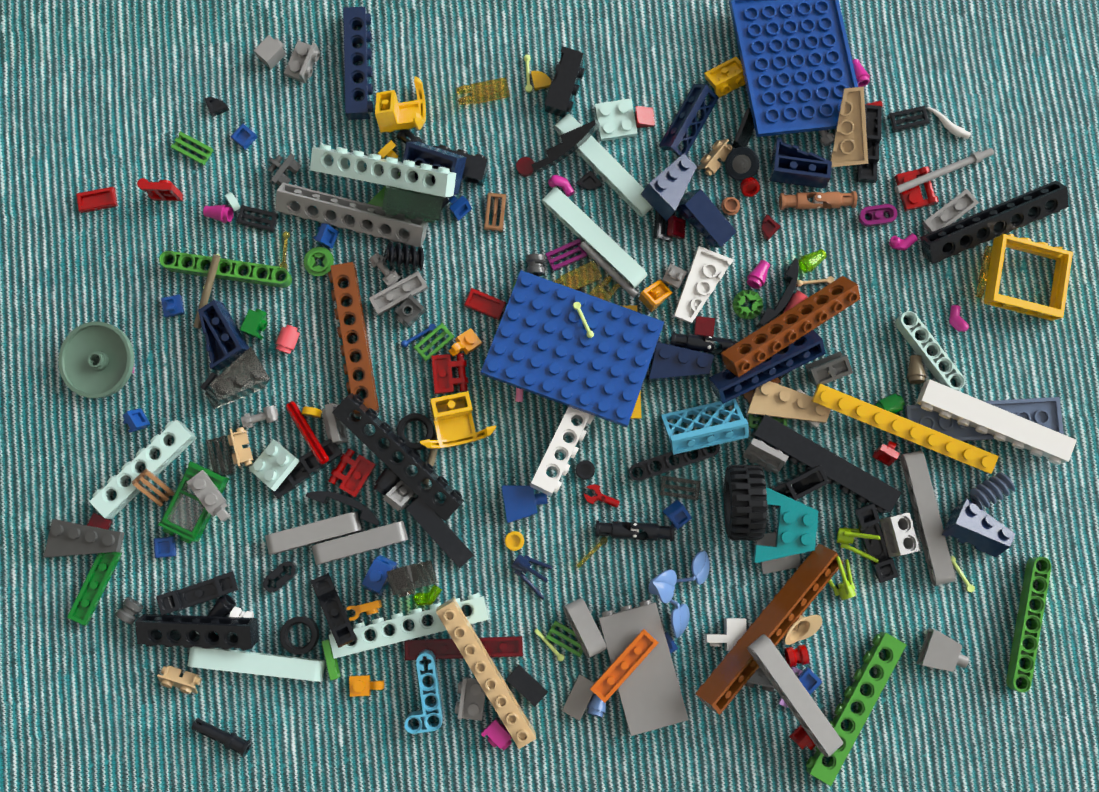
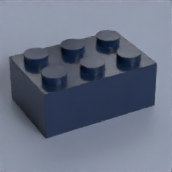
M417 141L406 142L403 161H414L417 166L430 164L433 169H438V167L450 168L449 172L456 173L454 195L459 193L467 157ZM415 172V179L418 180V174ZM432 176V182H433V184H435V177H434V176Z

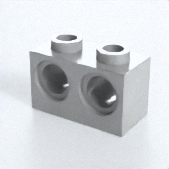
M910 512L880 519L889 557L920 551Z

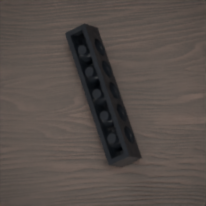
M143 614L135 621L137 644H145L146 646L164 645L165 647L183 646L184 648L199 646L204 649L221 647V649L240 648L241 650H249L259 640L257 618Z

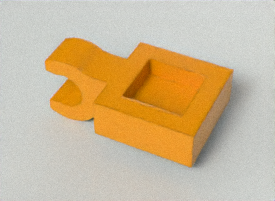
M470 328L456 337V343L451 346L452 348L449 350V353L454 357L461 351H464L467 355L481 346L483 342Z
M376 600L357 606H348L347 610L353 609L355 611V616L350 617L349 620L358 619L362 612H366L367 615L378 613V608H382L381 600Z
M370 675L349 676L350 697L370 696L371 690L384 689V680L370 681Z

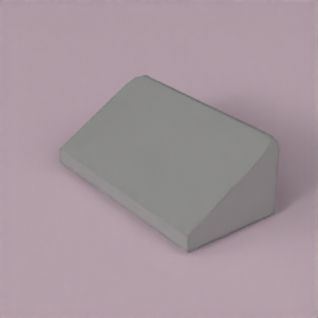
M579 674L562 711L580 721L594 693L590 690V687L595 682Z

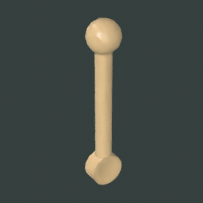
M829 276L827 279L797 280L796 286L801 287L802 285L817 283L830 284L834 281V278Z

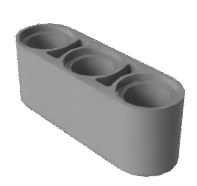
M579 598L563 606L564 613L587 658L607 649L606 643L585 601Z

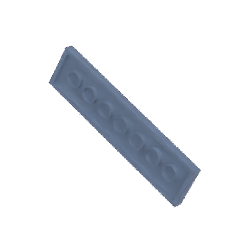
M1060 397L984 401L1064 435ZM921 405L904 406L906 419L960 441L996 440L993 438L994 435L979 433L975 430L976 428L970 425L968 427L962 426L957 423L958 420L943 418L936 411L932 410L930 412L922 409Z

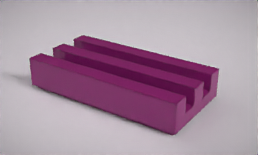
M580 238L545 254L553 272L587 257V253L580 247ZM578 245L577 248L551 259L552 256ZM581 251L580 255L554 265L555 262Z

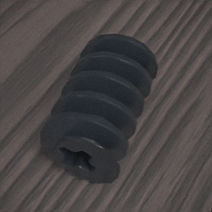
M389 242L384 252L383 265L389 260L390 266L397 262V267L399 268L404 263L405 269H407L409 264H411L412 270H415L416 266L419 265V269L422 271L424 264L423 248L419 247L416 251L415 246H411L408 249V245L404 244L401 249L400 243H397L394 247L393 243Z

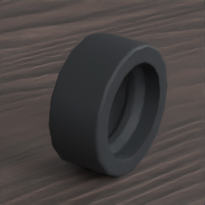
M410 413L399 421L397 435L406 441V445L410 449L422 450L426 447L421 445L420 442L412 443L406 439L404 435L406 425L412 421L422 422L427 429L424 440H433L434 427L425 415Z
M305 616L289 619L280 631V642L283 648L295 655L305 654L313 650L320 637L317 624L311 618ZM302 623L309 627L311 639L307 645L296 647L290 643L288 633L292 626Z

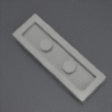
M966 189L922 224L929 233L954 223L979 202Z
M417 271L369 297V300L377 314L381 315L403 303L410 294L414 297L428 289V286L420 272Z

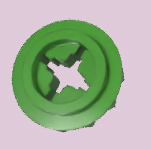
M324 247L312 248L304 257V267L313 276L323 277L331 271L330 266L334 265L332 253ZM314 257L318 258L319 260L323 258L324 260L322 261L324 267L320 265L315 266L316 261Z
M751 289L740 291L733 299V310L742 319L756 318L762 311V298L758 295V292H754ZM745 299H748L749 302H754L751 305V310L748 306L741 307L746 302Z

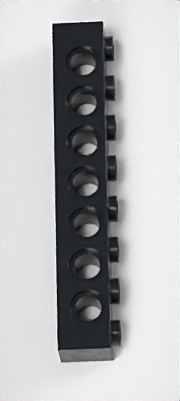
M1053 181L920 237L923 257L932 264L938 263L964 250L974 248L983 242L991 241L1002 234H1007L1033 221L1057 213L1069 207L1067 187L1058 181Z
M353 393L348 395L332 413L430 508L446 521L464 502L462 495L457 490L449 487L448 481L444 477L438 476L429 463L422 461L419 458V453L414 449H410L401 436L395 435L391 431V426L386 422H382L372 408L368 409L363 404L364 401L360 396ZM355 410L360 412L361 419L355 418ZM368 424H372L375 427V433L368 430ZM382 438L389 440V446H385L382 443ZM396 451L403 454V460L396 457ZM410 465L416 466L418 473H413L410 470ZM424 479H429L432 482V486H426ZM438 492L444 493L446 500H441L438 497Z

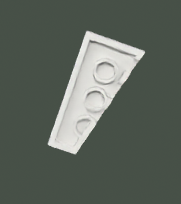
M700 246L697 247L673 317L691 324L734 259Z

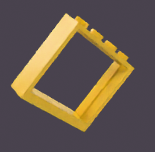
M1002 234L994 238L984 304L1050 321L1063 318L1073 252L1062 249L1063 247L1048 246V243L1032 242L1030 238H1017L1013 234ZM1005 247L1056 260L1049 307L998 294Z

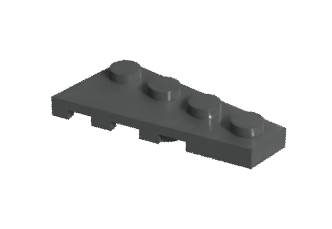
M52 519L43 558L120 552L125 533Z

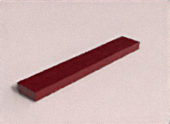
M522 636L478 637L490 657L523 656ZM452 638L404 641L405 660H417L419 653L425 649L431 650L435 654L436 659L463 658ZM424 656L422 660H430V659H427V657Z

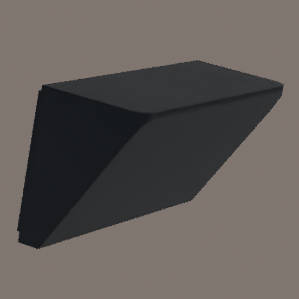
M751 108L746 109L732 144L733 148L748 146L754 130Z

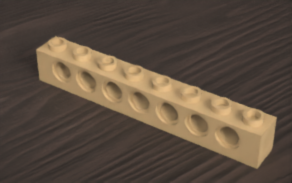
M453 597L438 606L436 609L437 615L518 749L536 739L534 728L456 599Z

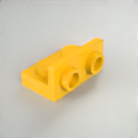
M736 56L704 73L705 79L714 88V92L719 98L745 85L742 64Z

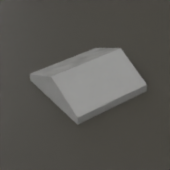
M777 532L764 534L762 539L755 540L756 545L775 547ZM800 554L760 562L762 574L799 567L801 565Z

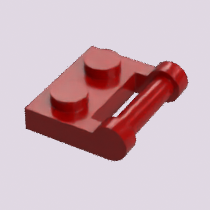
M926 166L897 174L895 176L897 186L930 173L929 167ZM931 180L923 183L928 199L923 200L919 185L900 193L905 211L934 205L939 202L938 197L935 196Z
M141 178L137 182V186L142 191H146L149 198L154 201H183L182 192L169 180L149 182L147 179Z

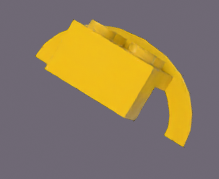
M414 77L417 100L398 103L395 90L376 93L375 116L380 133L412 129L414 127L417 130L422 129L426 122V103L423 83L418 77Z
M469 391L430 399V408L437 440L427 439L420 441V443L429 449L467 444L490 436L495 430L496 425L476 432Z

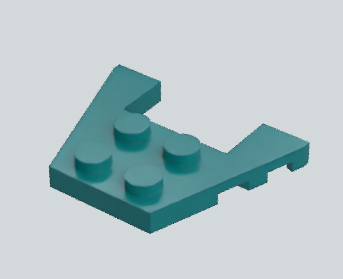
M766 487L767 504L779 506L775 547L755 545L753 562L760 563L814 551L819 511Z

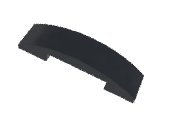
M796 258L792 261L783 277L789 284L774 310L768 307L764 311L756 326L757 328H761L772 321L790 300L796 287L799 273V262Z
M315 491L306 494V497L326 505L329 499L332 498L362 510L360 519L378 526L382 523L372 510L351 497L328 491Z
M871 503L855 509L859 532L880 536L879 540L862 538L866 553L879 560L878 563L869 560L879 583L899 577L893 558L889 557L875 504Z
M232 571L156 596L161 615H165L213 600L239 589L234 572Z
M329 573L311 580L310 582L338 648L357 640Z

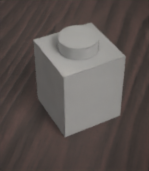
M270 35L254 50L257 58L270 69L286 55L283 49L284 44L278 38L273 39Z

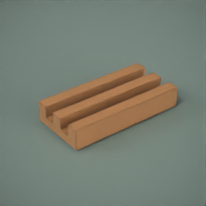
M487 194L484 231L503 232L506 194ZM491 197L495 198L492 225H489ZM499 198H502L499 226H496Z
M145 469L132 481V484L160 507L164 501L169 500L168 497L170 495L173 496L175 494L170 487L148 469ZM147 475L156 484L163 488L166 491V493L164 494L163 492H161L158 488H156L144 477ZM139 481L143 482L146 486H148L151 490L158 494L160 498H157L153 493H151L148 489L141 485Z

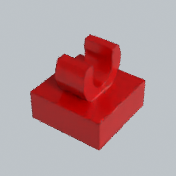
M889 441L887 445L882 444L879 446L872 457L890 466L898 459L900 453L894 450L897 444Z
M801 725L789 736L801 749L807 746L812 750L816 746Z

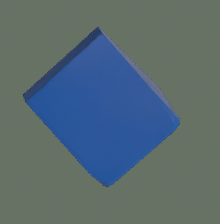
M678 500L663 510L665 516L674 524L677 530L692 519L684 505Z

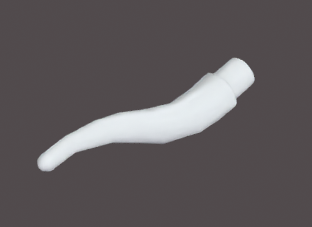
M927 107V110L934 113L950 133L959 138L969 139L970 132L953 124L939 111Z

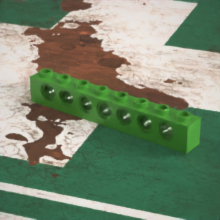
M886 632L877 633L873 638V647L865 653L861 669L858 668L853 676V679H855L853 684L845 690V698L842 704L839 703L834 712L836 715L833 721H829L842 739L843 745L830 756V761L826 765L822 764L824 755L817 747H815L817 750L814 756H810L806 763V771L829 786H832L907 644ZM882 649L886 651V657L883 660L879 658V652ZM875 666L877 674L871 677L869 671ZM863 684H866L868 687L865 694L860 692V687ZM853 702L858 703V709L855 712H852L850 708ZM848 719V728L842 729L841 722Z

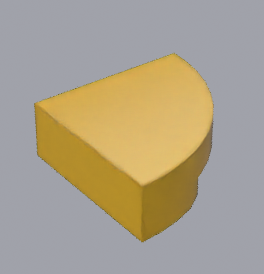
M531 71L535 91L550 87L552 81L545 73Z

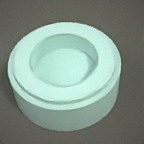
M233 193L226 194L225 197L233 211L239 210L240 205Z

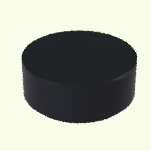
M583 460L577 464L576 474L580 479L588 480L593 477L595 467L592 462Z

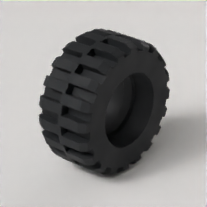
M730 465L726 468L724 477V519L727 537L733 541L760 540L764 537L767 524V490L763 468L759 465Z

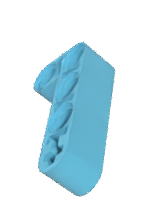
M427 649L422 650L416 660L422 710L410 712L404 723L405 730L411 734L436 731L443 722L436 657L431 650ZM424 656L430 659L427 670H425V661H421ZM425 676H431L434 682L432 684H427L424 682L423 678ZM434 696L437 702L430 704L427 702L426 697ZM437 716L439 722L431 723L429 717ZM415 718L419 721V725L412 726L409 720Z

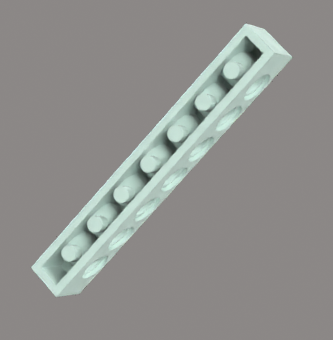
M320 144V147H312L310 170L441 197H451L454 195L456 173L449 172L450 168L438 167V169H433L430 164L417 166L414 161L404 160L402 163L398 162V158L394 157L381 159V155L378 154L366 156L364 152L356 150L350 153L347 152V148L336 147L335 150L331 149V145ZM381 166L384 168L383 173L381 172ZM398 169H399L400 172H401V176H400V177L398 176ZM415 172L418 174V180L415 179ZM432 176L435 177V184L432 182Z
M479 593L467 596L468 600L461 602L460 598L456 599L461 609L464 605H469L472 608L471 615L466 616L470 624L489 620L484 596L480 597ZM441 603L430 605V610L422 611V608L410 610L411 614L403 616V613L391 615L392 619L384 621L383 617L374 619L372 624L366 626L364 622L354 624L353 631L357 638L354 645L348 643L338 648L333 634L329 635L333 658L445 631L446 628L436 613V609ZM427 614L431 615L434 619L431 626H427L423 621L424 616ZM407 619L414 622V628L411 631L407 630L404 626ZM388 624L393 625L395 628L393 635H388L385 631ZM369 629L374 630L376 633L374 640H369L366 636V632Z

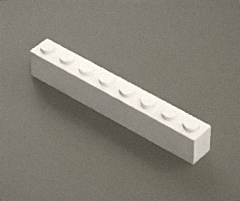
M930 379L923 383L916 402L926 411H936L943 418L958 420L957 423L962 426L968 427L970 425L976 428L975 430L979 433L994 435L993 438L998 441L1005 442L1006 440L1011 442L1015 448H1025L1030 450L1032 455L1047 457L1049 462L1058 465L1069 462L1077 441Z

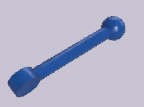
M430 324L429 328H427L426 330L420 332L419 334L408 339L407 341L403 340L401 342V346L404 348L407 347L408 344L412 341L418 339L419 337L423 336L424 334L430 331L432 332L436 328V325Z

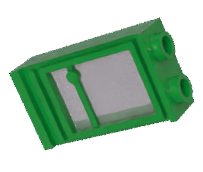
M192 461L189 462L188 468L161 522L158 524L163 527V532L170 535L176 533L181 536L180 540L189 544L191 542H199L211 514L208 513L187 484V481L204 470L221 494L229 481V478L221 476Z

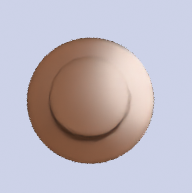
M727 197L723 200L721 209L726 215L733 216L738 213L740 203L734 197Z

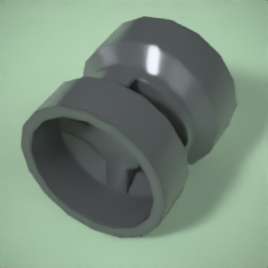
M527 255V272L536 276H544L545 268L543 263L545 262V255Z
M126 597L123 602V608L118 609L115 615L122 621L133 624L136 620L135 615L140 613L144 606L138 601Z

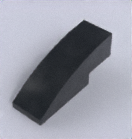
M818 465L769 488L797 500L830 483L822 466Z

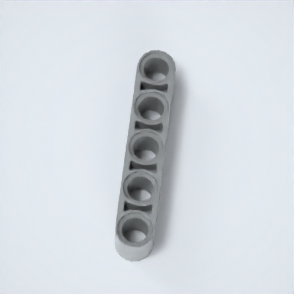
M356 511L265 535L269 555L360 532L362 528L358 512Z
M404 521L315 544L311 548L315 564L320 565L408 540Z

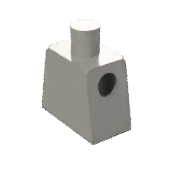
M928 628L916 664L954 672L956 665L966 668L969 663V657L960 654L962 650L961 644L935 629Z

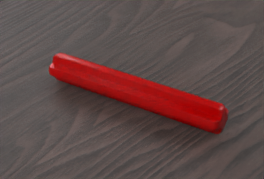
M291 401L286 404L288 413L317 461L321 465L328 462V455L296 403Z

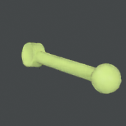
M526 54L523 57L526 63L527 85L525 90L530 93L533 89L532 85H530L529 61L531 57Z
M575 302L573 304V308L577 310L583 322V325L587 331V337L592 338L594 336L593 331H590L589 326L583 316V313L580 309L581 304L579 302Z
M950 556L953 566L966 585V590L973 592L975 587L968 582L956 563V558Z
M538 629L534 631L555 653L558 661L565 659V656L560 654Z

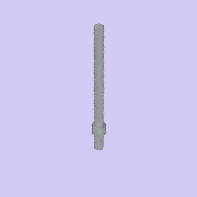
M989 148L982 152H974L967 158L896 186L895 192L897 194L967 165L982 162L984 158L994 155V150Z

